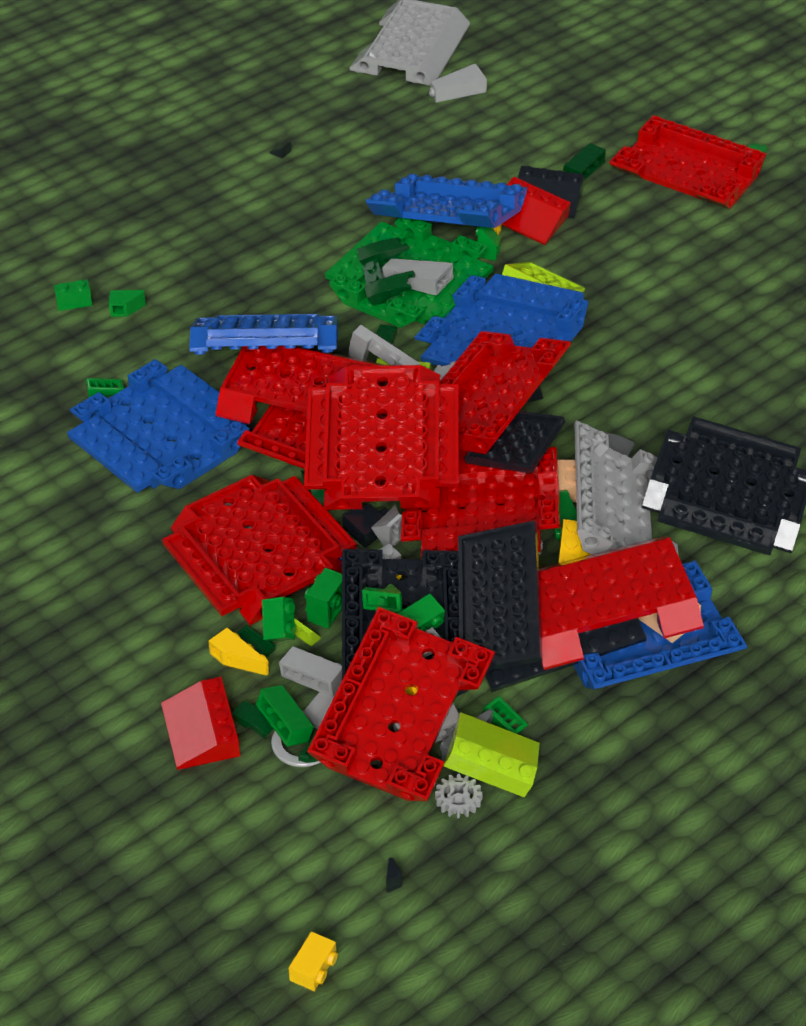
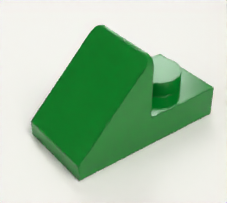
M389 584L385 589L370 587L362 589L363 609L377 610L378 607L394 613L402 611L401 592L392 584Z

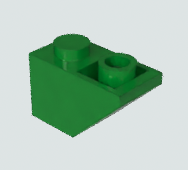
M477 226L476 236H478V240L476 242L488 246V249L479 258L496 261L500 253V236L493 228Z
M110 290V317H128L146 306L145 290Z

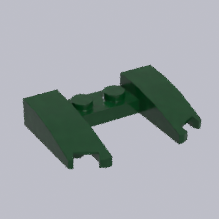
M399 237L381 240L357 249L366 280V296L373 306L412 288L407 282L409 278H415L413 270L385 278L383 276L381 262L409 249L406 243H400L401 239Z

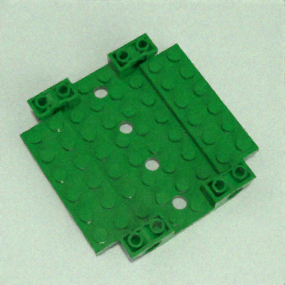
M398 218L395 221L397 227L381 221L325 272V278L331 280L329 285L343 304L402 328L414 321L425 325L433 316L445 318L455 307L453 294L471 275L486 279L493 272L494 266L477 259L488 249L487 245L461 235L453 242H449L432 235L431 223L424 220ZM399 237L401 239L400 243H406L409 249L382 261L381 267L390 259L452 263L454 278L437 296L409 289L373 306L366 296V280L357 249L374 242Z

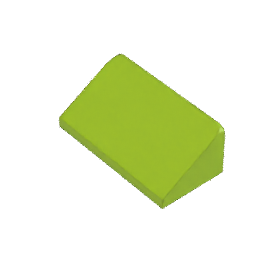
M294 618L296 626L295 635L310 646H313L321 639L319 635Z

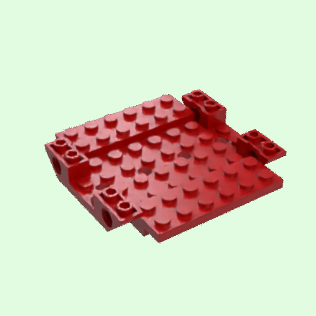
M422 365L344 367L329 377L326 387H308L305 490L327 489L324 491V510L363 509V502L400 501L401 508H440V489L437 487H459V384H440V374ZM381 381L388 382L386 386L378 385ZM380 413L387 414V417L384 419H379L377 416ZM379 446H385L387 448L383 452H379L376 450ZM383 479L386 483L379 486L376 484V481Z
M548 448L532 474L466 464L464 457L468 451L459 450V487H437L440 489V508H405V512H402L401 542L421 541V559L422 550L458 551V536L534 520L537 524L538 552H541V530L561 529L557 448Z
M255 475L239 480L185 506L171 526L173 534L162 539L165 548L221 617L242 607L239 613L249 625L263 619V599L286 597L310 584L313 585L316 576L321 574L324 568L342 574V561L338 559L342 557V549H357V543L328 511L324 510V507L308 490H305L304 485L296 476L282 482L279 478L270 481ZM266 549H270V550H273V551H271V552H266L265 550H266ZM286 573H291V574H294V575H292V576H286L285 574H286Z

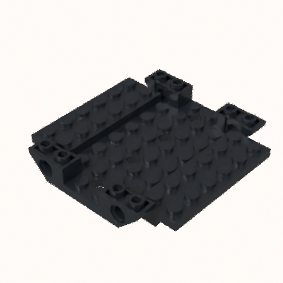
M693 416L686 435L672 430L667 431L641 508L659 513L658 522L769 556L773 548L792 553L806 506V470L796 468L801 448Z

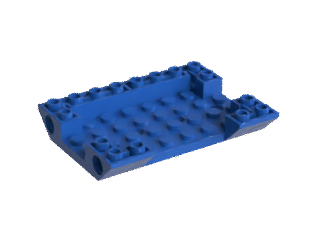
M408 174L407 177L401 178L400 181L395 183V193L389 192V190H380L377 194H372L371 197L366 199V204L374 215L496 228L521 211L527 187H521L520 184L509 186L506 183L491 184L490 181L479 183L476 180L461 181L460 178L450 180L446 177L432 178L431 175L420 177L417 174Z
M696 561L682 565L696 594L698 603L701 605L700 613L702 620L705 621L703 622L704 628L685 633L675 642L671 643L640 621L647 637L645 642L600 656L599 653L583 655L584 660L573 665L585 688L597 689L747 649L745 641L731 618H722L711 601L712 587Z

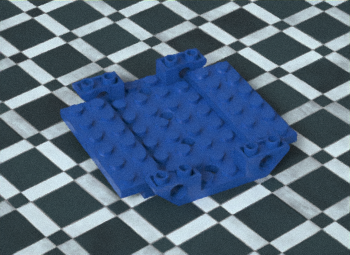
M495 274L486 285L485 278L471 275L453 294L455 307L445 318L433 316L417 333L415 340L432 343L421 355V360L436 366L450 365L453 361H457L481 331L510 334L514 345L532 348L539 338L571 342L583 328L588 300H584L583 292L501 274Z
M320 314L216 315L213 318H196L190 327L189 349L190 352L200 355L205 354V351H208L210 347L212 350L222 349V346H229V349H240V346H248V349H258L259 346L275 349L277 346L285 345V348L290 349L296 348V345H303V348H314V345L318 344V350L329 353L333 352V349H337L338 316H320Z
M154 359L128 375L129 386L107 399L98 392L70 409L71 413L85 422L68 431V438L137 493L148 486L154 489L160 484L176 489L183 488L235 455L241 447L237 445V441L245 430L249 431V428L246 426L247 423L216 417L219 392L182 364L166 373L167 367L157 359Z

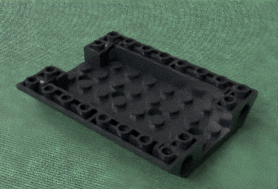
M342 549V680L377 611L363 609L362 589L365 587L385 589L389 584H392L401 592L402 609H406L423 597L431 594L445 610L443 623L438 628H434V630L442 639L454 642L456 637L459 638L458 551L422 550V559H382V550ZM398 575H404L407 579L401 581L398 580L396 577ZM432 653L431 655L427 656L425 659H427V660L432 659V658L434 657V654ZM459 690L457 696L468 692V690Z

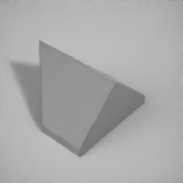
M396 505L371 527L383 546L390 544L394 547L401 540L402 515L399 514Z

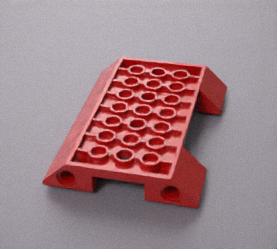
M653 115L640 128L638 141L632 147L623 146L609 161V164L616 170L731 209L758 177L767 153Z
M481 331L440 380V384H459V450L486 454L570 347L571 342L539 338L532 348L514 345L510 334Z
M285 345L277 346L275 349H267L266 346H259L258 349H248V346H243L220 388L216 417L250 424L257 412L255 401L307 413L308 387H326L329 377L344 367L389 365L325 353L301 346L290 349L285 348ZM381 381L378 385L384 386L386 381Z
M378 607L307 752L327 768L407 801H428L445 764L444 761L429 756L458 691L479 689L495 652L458 637L455 638L454 642L447 641L417 628V621ZM425 652H432L434 657L427 660L423 658V654ZM409 687L417 689L415 695H408L405 691ZM392 723L400 725V729L396 732L390 731L388 727ZM374 760H380L383 765L379 769H374L371 767V763Z

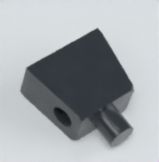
M371 504L364 505L363 509L351 510L342 514L343 528L364 548H367L378 539L371 527L389 510L383 508L378 511Z

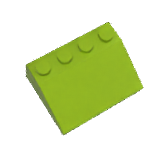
M532 262L505 264L502 273L504 276L579 292L585 291V287Z
M460 712L444 767L525 797L533 786L538 765L540 743Z

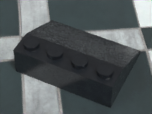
M521 166L518 179L571 202L568 218L575 219L583 193L584 174Z

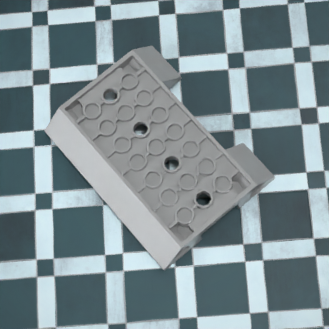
M398 0L387 9L379 22V25L383 26L374 42L359 52L350 66V70L377 76L383 67L406 70V81L431 86V81L441 76L468 30L470 22L457 7L417 0Z
M576 420L574 428L577 532L583 551L593 555L651 540L650 510L641 507L658 457L641 449L632 458L609 448L608 434ZM672 541L678 554V544Z

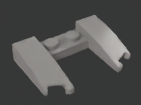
M362 325L352 334L349 357L366 361L369 352H372L392 366L420 365L419 362Z

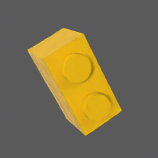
M310 932L289 966V980L315 991L318 985H322L325 981L330 965L333 966L338 958L336 942Z

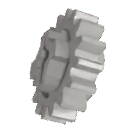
M457 774V778L449 775V780L442 778L441 784L436 786V806H441L442 813L448 811L449 817L453 813L456 814L457 818H460L461 814L469 817V811L476 813V807L481 806V786L476 785V779L469 781V776L467 775L464 778H461L460 774Z

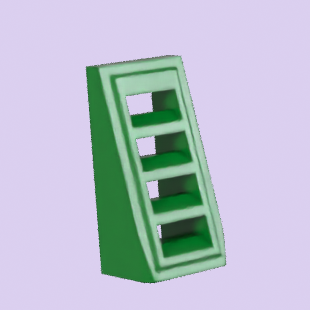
M85 379L89 397L98 392L105 397L113 396L124 389L122 379Z
M500 696L487 704L482 711L484 713L489 709L492 710V723L516 734H519L528 726ZM515 723L519 725L515 729L512 728Z

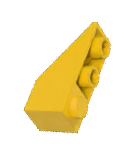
M226 628L208 640L210 654L223 665L266 676L269 674L268 659L263 654L260 655L255 651L251 644L244 642L236 632L233 633L230 629Z

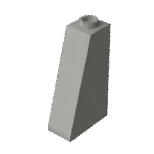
M472 64L431 81L429 95L435 102H441L485 93L487 90V79L476 64Z
M390 259L382 267L384 278L413 270L415 278H409L407 284L412 286L411 289L435 296L454 278L453 265L448 262Z

